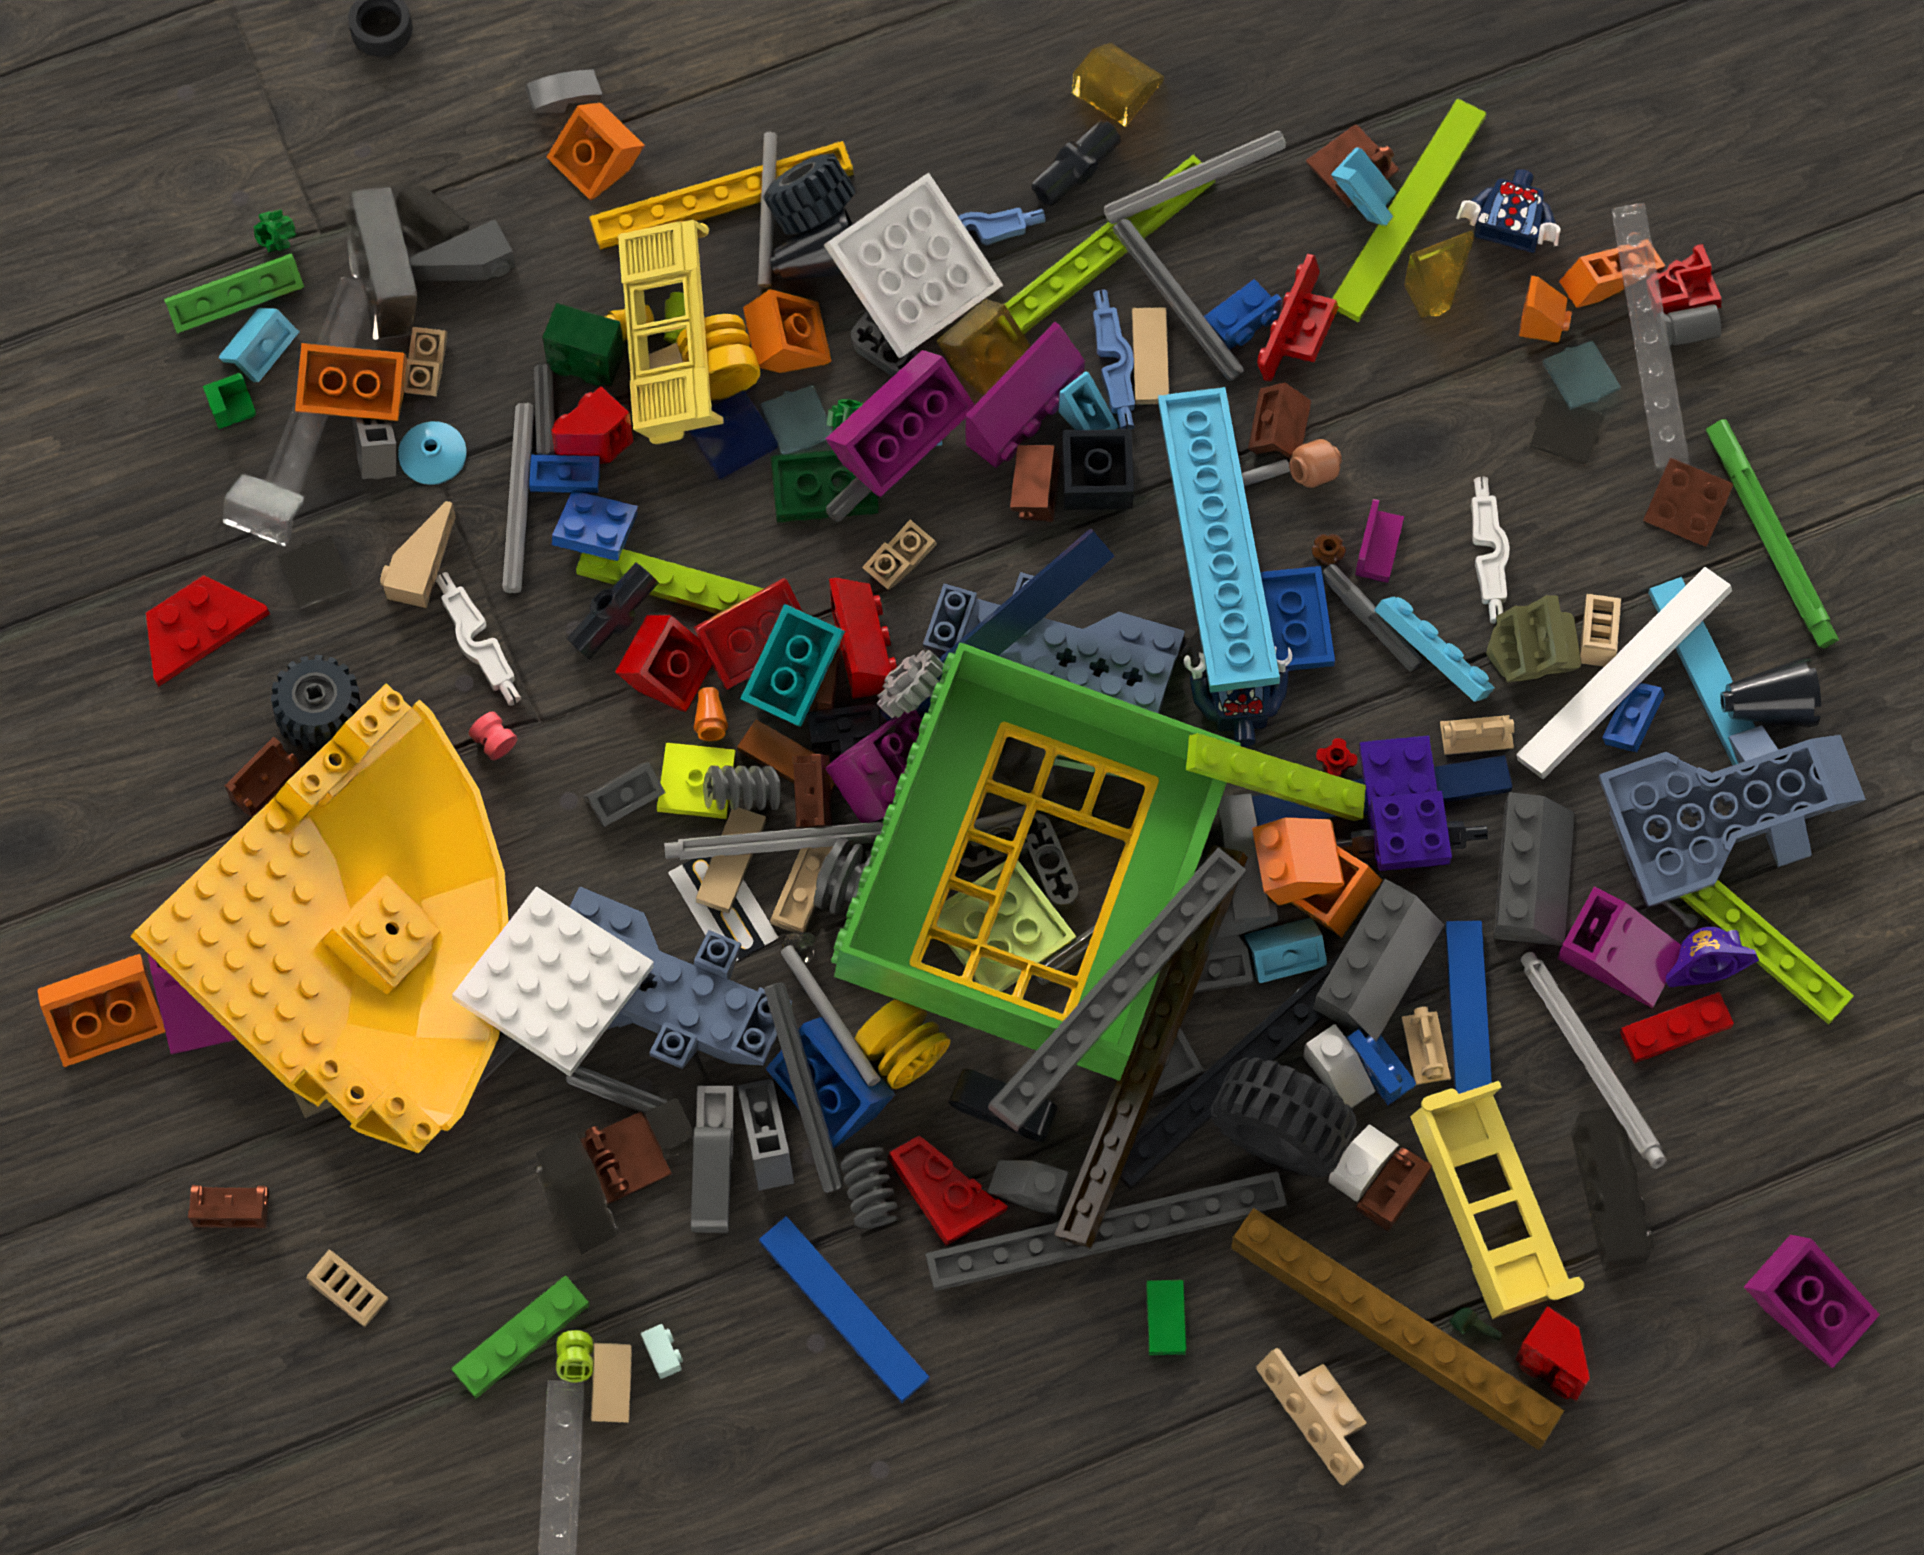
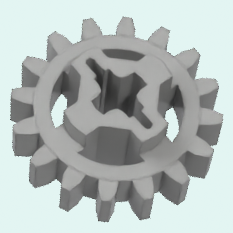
M922 650L917 657L912 655L905 658L895 670L889 672L884 680L886 683L883 685L885 690L878 695L880 700L877 704L891 718L894 716L899 718L904 711L909 713L916 710L927 697L932 696L935 685L939 682L936 678L943 673L941 668L944 664L930 650L926 653Z

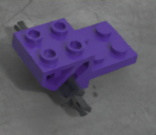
M1429 735L1359 743L1364 785H1366L1365 795L1369 830L1350 832V839L1336 840L1339 848L1347 853H1351L1357 859L1375 857L1379 871L1450 864L1452 858L1451 850L1466 848V841L1488 840L1487 825L1465 827L1463 821H1446L1442 791H1437Z

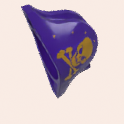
M1704 927L1695 930L1685 938L1680 947L1676 964L1666 975V982L1669 987L1712 983L1738 973L1759 961L1755 950L1742 946L1738 931L1730 930L1726 932L1717 927Z

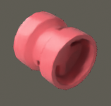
M493 711L480 717L469 730V736L475 743H481L484 746V753L493 761L506 755L518 740L511 729H504L502 719Z

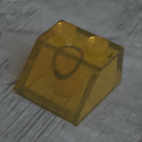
M1108 43L1092 49L1073 72L1072 93L1122 125L1127 126L1163 82L1164 76L1114 44Z
M984 299L936 340L952 367L983 396L1031 347L1006 305Z

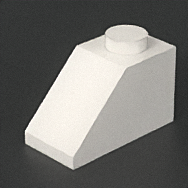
M1335 1024L1306 1043L1303 1054L1304 1059L1324 1085L1332 1093L1338 1094L1345 1104L1353 1108L1375 1093V1089L1357 1052Z
M1369 1124L1348 1146L1334 1172L1330 1173L1328 1182L1358 1203L1399 1147V1144Z

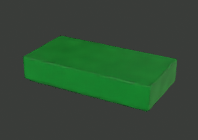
M1183 1280L1147 1281L1149 1355L1186 1354Z

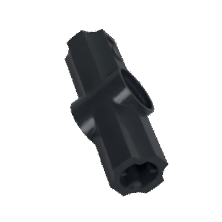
M1100 120L1077 142H1068L1059 151L1054 163L1032 183V190L1037 198L1045 205L1053 206L1075 184L1082 185L1087 182L1095 173L1099 162L1121 143V137L1115 127L1108 121Z
M635 562L612 589H604L593 598L590 604L591 612L567 637V640L590 660L613 633H621L631 626L636 616L635 609L659 582L640 564Z

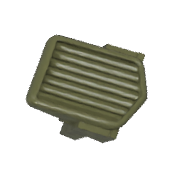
M1546 595L1528 606H1514L1496 616L1497 625L1492 631L1486 654L1498 672L1506 678V682L1532 680L1546 674L1571 672L1581 666L1575 620L1571 613L1561 612L1558 596Z

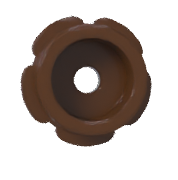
M1321 534L1314 540L1315 545L1312 547V555L1321 565L1329 566L1337 564L1339 560L1343 559L1346 548L1342 545L1343 540L1338 535L1330 534L1327 536L1326 534ZM1330 546L1332 550L1327 551L1325 548Z

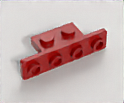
M1307 254L1304 263L1298 266L1292 290L1284 296L1283 310L1279 319L1274 320L1272 323L1270 339L1266 348L1263 347L1259 352L1257 365L1265 381H1272L1283 355L1314 363L1339 308L1337 300L1311 294L1320 274L1315 255Z

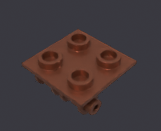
M1357 124L1306 160V163L1348 208L1354 205V203L1331 174L1356 147L1363 149L1386 180L1399 171V168L1391 161V158L1394 157L1391 148L1388 146L1384 148L1378 147Z
M1670 457L1643 521L1707 547L1734 484Z
M641 1111L602 1130H599L598 1126L591 1127L585 1131V1138L576 1141L606 1205L672 1175Z

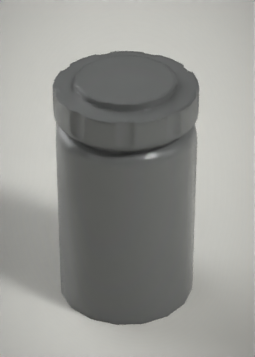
M1713 304L1670 312L1667 315L1665 313L1659 314L1656 317V331L1662 347L1666 348L1671 347V345L1677 346L1720 338L1721 320L1717 307Z

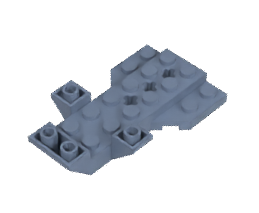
M1020 572L1013 594L1034 576ZM943 584L923 642V648L930 650L936 657L940 658L1001 605L977 599L976 592ZM1117 612L1084 629L1044 617L999 656L1160 714L1185 631L1122 612ZM1063 659L1071 660L1067 667L1060 666V661H1063ZM1097 668L1104 670L1100 677L1093 675L1094 670ZM1130 678L1137 679L1133 687L1127 685V680Z
M1761 725L1729 736L1728 739L1738 764L1713 773L1700 767L1696 768L1679 760V757L1663 752L1599 774L1598 778L1610 807L1611 819L1633 877L1637 879L1647 908L1714 886L1734 843L1766 833V838L1777 867L1812 856L1805 819L1828 811L1834 812L1866 800L1841 735L1812 738L1778 750ZM1717 801H1721L1724 806L1730 805L1731 809H1729L1727 816H1723L1721 812L1716 813L1714 809L1718 805ZM1688 812L1690 817L1696 816L1698 818L1694 827H1689L1688 824L1681 822L1684 817L1683 813ZM1650 824H1655L1657 828H1664L1665 832H1662L1660 839H1656L1654 835L1650 836L1648 834L1651 828Z
M579 887L569 908L654 962L653 969L641 983H653V988H648L646 992H642L640 985L607 1029L616 1026L620 1028L634 1023L658 1033L649 1055L681 1069L685 1067L697 1050L730 1064L764 1065L777 1037V1032L764 991L765 989L759 987L758 991H755L730 980L741 948L740 942L708 930L694 959V965L659 951L643 912Z

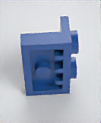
M1254 279L1203 317L1227 348L1231 350L1237 344L1239 346L1246 344L1253 337L1257 329L1263 325L1268 327L1274 320L1278 319L1282 298L1278 294L1271 297Z
M1358 1029L1347 1037V1040L1357 1052L1372 1085L1387 1105L1415 1087L1416 1081L1381 1035L1377 1042H1375L1370 1035L1365 1037Z

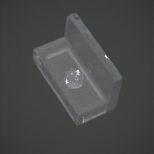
M243 474L225 496L223 523L286 546L291 539L293 517L304 504V497Z

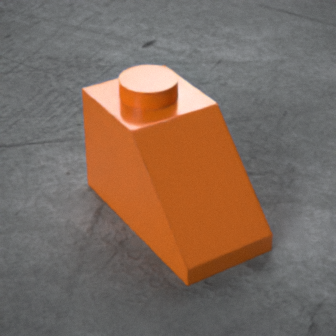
M1531 276L1523 306L1519 336L1559 343L1562 331L1568 332L1572 312L1566 311L1567 297L1536 276Z

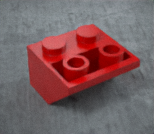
M601 386L594 393L589 392L580 399L578 406L568 415L563 414L560 416L551 429L555 455L599 456L600 464H609L634 442L629 412Z
M1547 1307L1523 1341L1515 1360L1520 1363L1519 1367L1529 1376L1533 1378L1540 1376L1549 1382L1551 1390L1564 1399L1571 1397L1577 1401L1590 1379L1579 1327Z

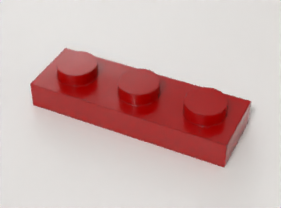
M1720 992L1622 1027L1620 1034L1635 1064L1730 1029L1734 1022Z

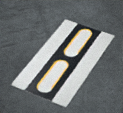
M712 857L691 859L669 871L670 877L705 935L708 930H711L741 943L736 961L779 938L744 879L729 914L696 903V896Z

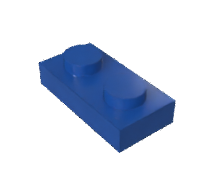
M531 455L530 492H572L574 490L583 493H599L600 458L599 456Z
M1640 683L1617 706L1602 737L1605 744L1637 753L1665 695L1662 688Z

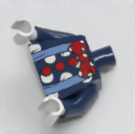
M1516 170L1512 181L1498 179L1494 187H1487L1470 201H1463L1456 217L1458 220L1462 217L1471 220L1470 225L1475 226L1476 223L1473 237L1535 253L1537 242L1542 244L1544 240L1552 241L1554 246L1558 245L1560 227L1556 225L1550 205L1543 201L1544 192L1539 188L1531 187L1534 175L1527 170Z
M1288 647V657L1285 660L1280 661L1277 659L1280 684L1210 693L1204 655L1199 652L1201 662L1195 668L1191 667V660L1187 655L1184 658V665L1192 672L1190 684L1196 707L1207 720L1215 722L1218 731H1234V739L1236 742L1241 743V747L1255 744L1254 729L1267 727L1268 718L1277 714L1287 695L1289 670L1286 669V666L1292 661L1291 649Z

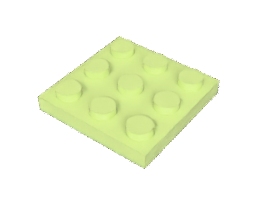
M1006 861L983 875L973 884L995 890ZM1017 861L987 944L1041 964L1075 940L1076 935L1020 862ZM958 892L945 901L937 926L970 939H976L989 903ZM948 944L964 967H966L971 953ZM982 957L973 978L978 984L1002 992L1018 981L1021 971Z

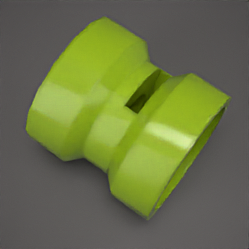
M578 1330L562 1333L556 1342V1351L559 1356L556 1361L557 1375L567 1382H582L593 1373V1359L591 1357L593 1353V1339L588 1333Z

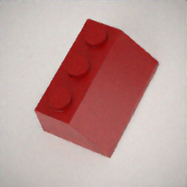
M837 577L830 578V607L835 627L845 631L841 640V652L852 697L857 699L880 694L885 690L883 685L886 683L884 681L886 676L897 668L895 657L888 658L886 647L891 646L887 626L881 627L878 616L883 615L880 596H873L871 586L868 583Z

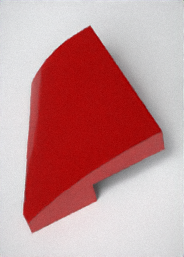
M1702 244L1696 245L1693 248V254L1684 261L1675 260L1665 272L1657 273L1647 280V291L1655 320L1659 314L1665 313L1667 315L1670 312L1713 304L1717 308H1721L1722 298L1711 275L1712 265Z

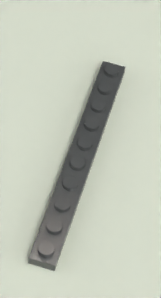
M1217 848L991 1101L988 1109L1017 1132L1245 875L1246 869L1220 848Z
M1276 1171L1106 1211L1091 1249L1057 1238L1054 1234L1059 1225L1058 1222L926 1253V1261L935 1292L1246 1219L1253 1208L1262 1214L1287 1209V1202L1279 1173Z

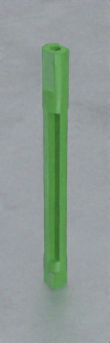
M1726 419L1719 420L1708 427L1706 433L1809 632H1812L1818 646L1825 649L1839 641L1830 623L1831 620Z

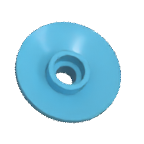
M435 421L421 423L410 429L402 438L398 450L399 462L405 474L412 480L426 485H437L454 478L463 468L467 455L466 445L461 434L454 427ZM429 445L437 446L434 451L425 450Z

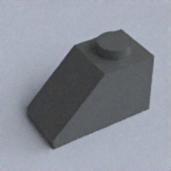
M998 1160L987 1193L991 1197L1056 1217L1067 1185L1068 1172L1035 1161Z

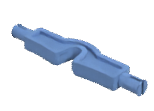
M1015 208L990 215L981 212H970L958 216L967 231L974 230L977 232L981 243L984 245H990L1006 238L1025 234L1026 226L1045 223L1043 209L1023 214L1020 208Z
M1100 290L1093 294L1097 310L1093 311L1097 355L1119 359V362L1102 368V380L1108 394L1111 412L1118 414L1120 429H1126V422L1128 429H1134L1131 411L1135 408V400L1130 380L1134 364L1133 352L1129 343L1121 335L1117 310L1115 307L1110 308L1107 290H1102L1101 295Z

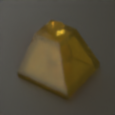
M1472 230L1410 254L1404 286L1421 318L1431 314L1432 316L1441 315L1452 306L1468 267L1475 236Z

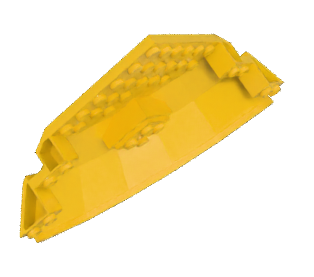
M387 683L344 723L335 736L285 783L276 796L131 935L157 963L287 1088L316 1106H319L327 1099L352 1123L349 1127L357 1132L416 1153H420L441 1130L448 1131L463 1116L499 1039L500 1030L452 1000L453 992L509 922L505 872L481 793L433 712L420 699L411 708L403 700L401 694L394 691ZM329 757H332L338 763V766L332 765L329 762ZM387 924H391L396 928V935L387 933ZM353 1090L359 1094L360 1099L353 1098L350 1091Z

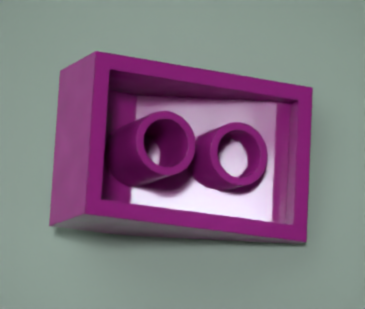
M1790 1234L1744 1286L1747 1292L1772 1318L1832 1368L1880 1315L1816 1243L1810 1238Z

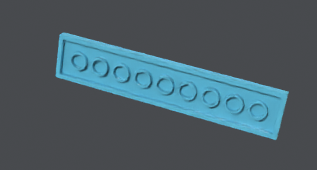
M1222 387L1158 396L1159 412L1202 651L1205 657L1210 693L1280 684L1279 669L1226 389Z

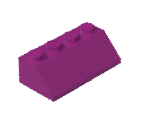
M1054 322L966 414L965 444L995 468L1004 460L1008 462L1016 455L1017 445L1026 437L1031 438L1037 433L1041 426V421L1048 413L1053 415L1058 411L1060 391L1084 373V358L1059 324Z
M922 350L825 439L841 463L872 492L881 497L966 418V414L975 404L943 356Z

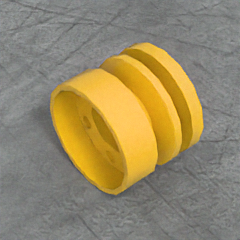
M719 314L704 318L711 400L735 396L754 385L761 376L754 350L749 347L750 338L746 333L744 321L738 315ZM685 328L676 339L679 353L682 356V362L689 361L687 328Z
M896 999L887 1003L866 1021L854 1038L869 1061L883 1058L878 1066V1072L883 1076L888 1075L887 1082L893 1089L902 1088L924 1075L942 1057L950 1045V1038L945 1033L939 1032V1025L936 1022L931 1021L922 1025L927 1016L926 1010Z

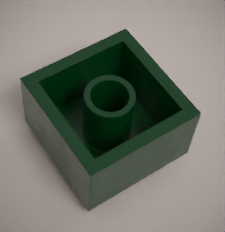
M559 303L555 304L542 337L547 364L551 365L552 371L558 375L569 376L570 374L583 378L584 381L592 385L599 386L604 384L612 386L625 353L620 321Z

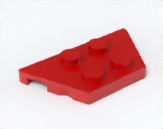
M203 575L146 612L153 677L158 687L270 614L268 607Z

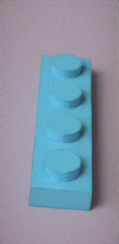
M1391 597L1381 600L1374 609L1376 613L1474 702L1487 698L1495 687L1488 682V675L1480 668L1469 665L1463 659L1464 655L1460 649L1451 643L1446 644L1437 636L1438 630L1432 624L1425 620L1421 621L1412 613L1413 608L1408 602L1399 597Z

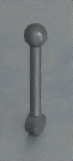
M1636 881V887L1640 890L1639 884ZM1670 901L1661 903L1683 920L1685 928L1693 929L1696 927L1698 919L1695 915L1684 913Z

